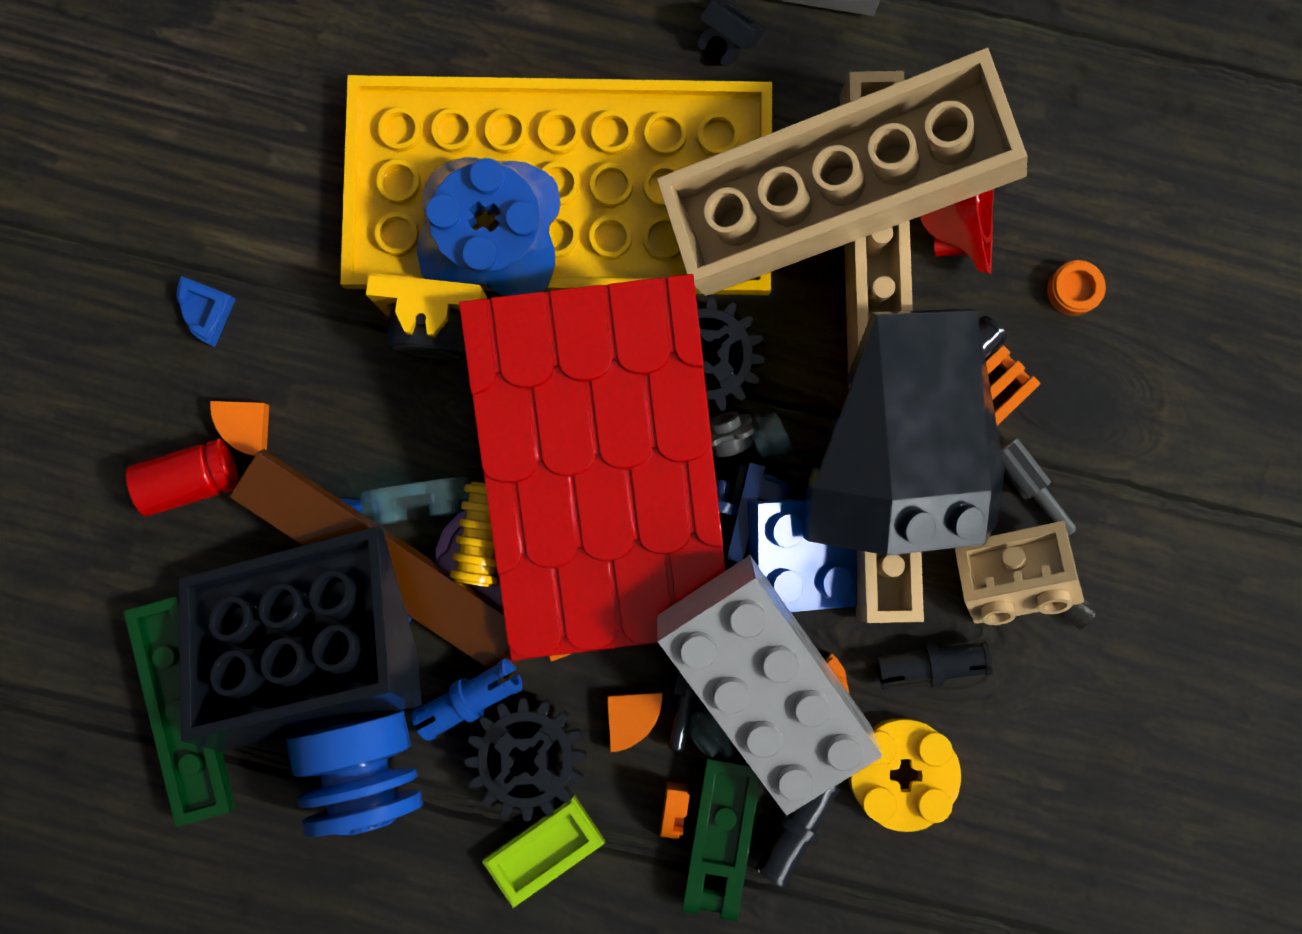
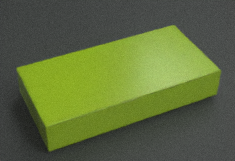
M573 795L568 803L563 802L558 805L552 815L541 817L484 857L482 862L514 908L605 844V839L576 796Z

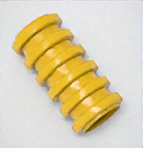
M471 482V484H465L464 492L469 493L468 501H463L461 504V509L466 510L465 519L460 518L458 526L463 527L462 536H456L455 543L460 544L459 553H453L452 560L458 561L456 570H450L449 577L455 579V582L493 587V585H498L500 580L499 577L495 576L497 565L486 484Z

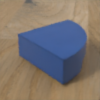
M181 276L177 287V301L180 304L184 321L193 335L215 347L236 299L231 295Z

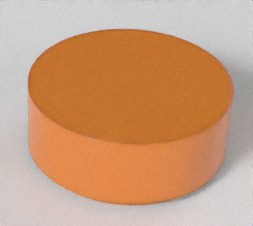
M1082 260L1070 261L1061 266L1051 275L1047 285V295L1052 306L1060 313L1068 316H1080L1097 307L1102 301L1106 290L1105 279L1100 270L1095 265Z

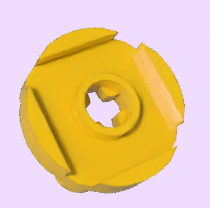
M910 718L888 719L872 727L883 757L848 778L851 792L864 812L882 826L902 832L919 831L947 819L952 812V805L957 799L961 785L959 760L948 738L938 733L929 725ZM903 759H909L911 768L918 770L917 780L911 781L909 788L900 789L899 782L890 779V771L899 769Z

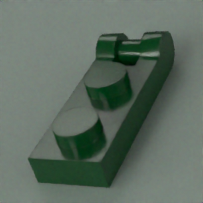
M706 756L687 877L683 891L681 912L698 915L699 910L719 913V919L737 922L760 779L748 763ZM705 874L726 877L723 890L704 887Z

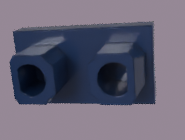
M750 462L747 466H738L730 503H727L731 482L716 479L721 524L723 516H726L722 533L724 561L738 563L749 556V501L783 500L787 497L789 484L771 475L764 474L766 466Z

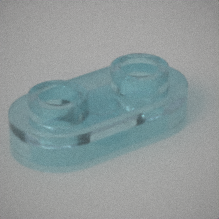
M446 478L360 493L362 514L374 516L375 523L383 525L407 521V511L428 508L429 517L462 512L461 503L468 501L469 493L464 492L465 484H469L468 478Z

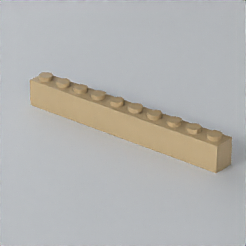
M904 71L849 72L840 94V106L904 81ZM910 221L844 244L848 374L871 312L913 311ZM857 550L856 621L865 623L924 622L921 552L886 556Z

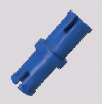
M503 659L497 665L471 680L466 678L459 679L450 685L448 693L415 708L412 711L414 726L432 716L435 717V721L418 730V734L424 740L431 741L437 735L454 727L463 720L470 723L484 715L485 708L512 694L520 692L523 688L520 674L502 684L498 682L502 677L517 670L516 667L508 659Z

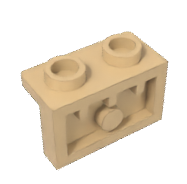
M1065 521L990 536L984 545L955 548L964 602L974 623L1001 625L1011 622L1016 616L1035 612L1043 614L1062 613L1069 610L1072 605L1084 602Z

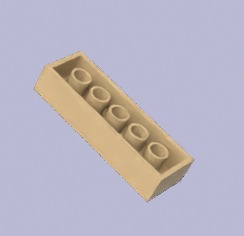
M987 47L657 178L687 274H694L695 288L704 296L1027 177L1028 156Z

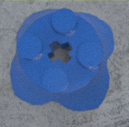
M463 157L446 162L438 167L430 175L422 192L421 203L425 214L424 223L418 236L417 256L423 278L484 285L500 296L545 292L555 268V248L549 234V227L558 216L561 204L558 186L554 178L547 172L526 162H497L490 158ZM483 213L487 215L495 213L497 214L494 217L497 228L491 232L485 227L475 231L473 227L478 224L476 218Z

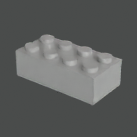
M751 555L657 615V642L786 816L883 757L872 726Z

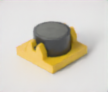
M372 273V275H368L366 295L389 317L386 339L387 349L421 358L439 360L467 359L459 302L488 299L480 285Z

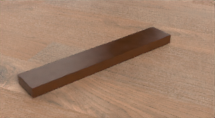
M263 449L257 452L230 495V498L303 546L376 526L380 527L385 535L407 615L487 668L497 665L503 659L511 661L503 607L470 585L455 582V579L449 577V571L267 450ZM521 660L511 662L516 667ZM512 672L502 678L507 680Z

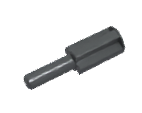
M1018 437L1003 443L1001 451L1005 468L1004 474L1024 499L1033 497L1052 523L1065 521L1068 536L1074 533L1076 526L1046 488L1051 483V480Z

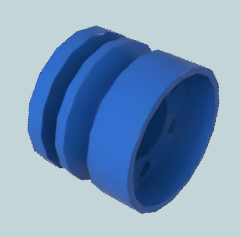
M404 710L299 733L285 738L292 776H320L321 786L311 789L297 798L298 807L300 808L326 805V810L310 815L301 821L306 837L326 835L349 836L364 833L389 825L395 819L421 808L424 804L421 790L411 789L394 792V787L408 783L418 777L417 770L413 767L389 768L388 758L400 754L411 747Z

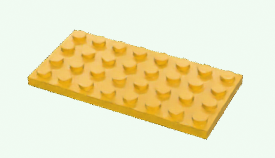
M348 75L340 284L345 289H367L368 275H372V273L424 279L417 256L418 236L424 223L425 214L421 203L422 192L430 175L438 167L446 162L463 157L490 158L497 162H526L547 172L554 178L558 186L561 204L558 216L549 227V234L555 248V268L545 292L687 275L657 178L771 134L772 82ZM483 213L476 218L478 224L473 229L476 231L481 227H485L490 232L495 230L497 224L494 217L497 214L487 215ZM771 272L713 294L769 295L771 292ZM480 285L483 291H493L487 286ZM695 288L696 294H702L697 288Z

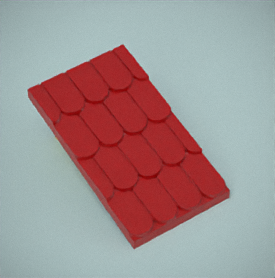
M694 274L502 296L491 299L460 301L459 306L471 394L473 395L511 661L658 643L657 615L726 571Z

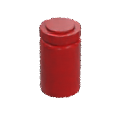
M221 439L207 442L206 445H195L129 465L126 469V482L134 506L142 516L148 517L218 496L221 492H232L238 484V472L233 455L226 443Z

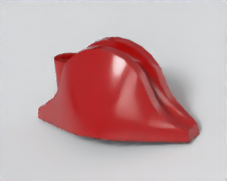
M994 189L920 216L924 227L935 237L934 250L936 256L968 255L979 272L991 274Z

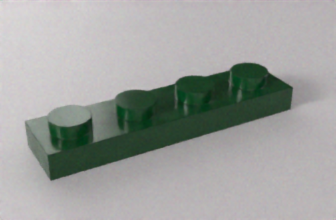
M179 596L125 610V620L175 827L235 810L236 805L223 751L220 752L181 741Z

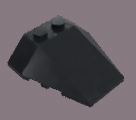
M944 309L871 312L846 379V383L851 385L839 418L832 416L826 434L831 436V440L820 469L813 467L807 483L803 538L808 542L886 556L984 545L999 521L1005 468L977 310Z

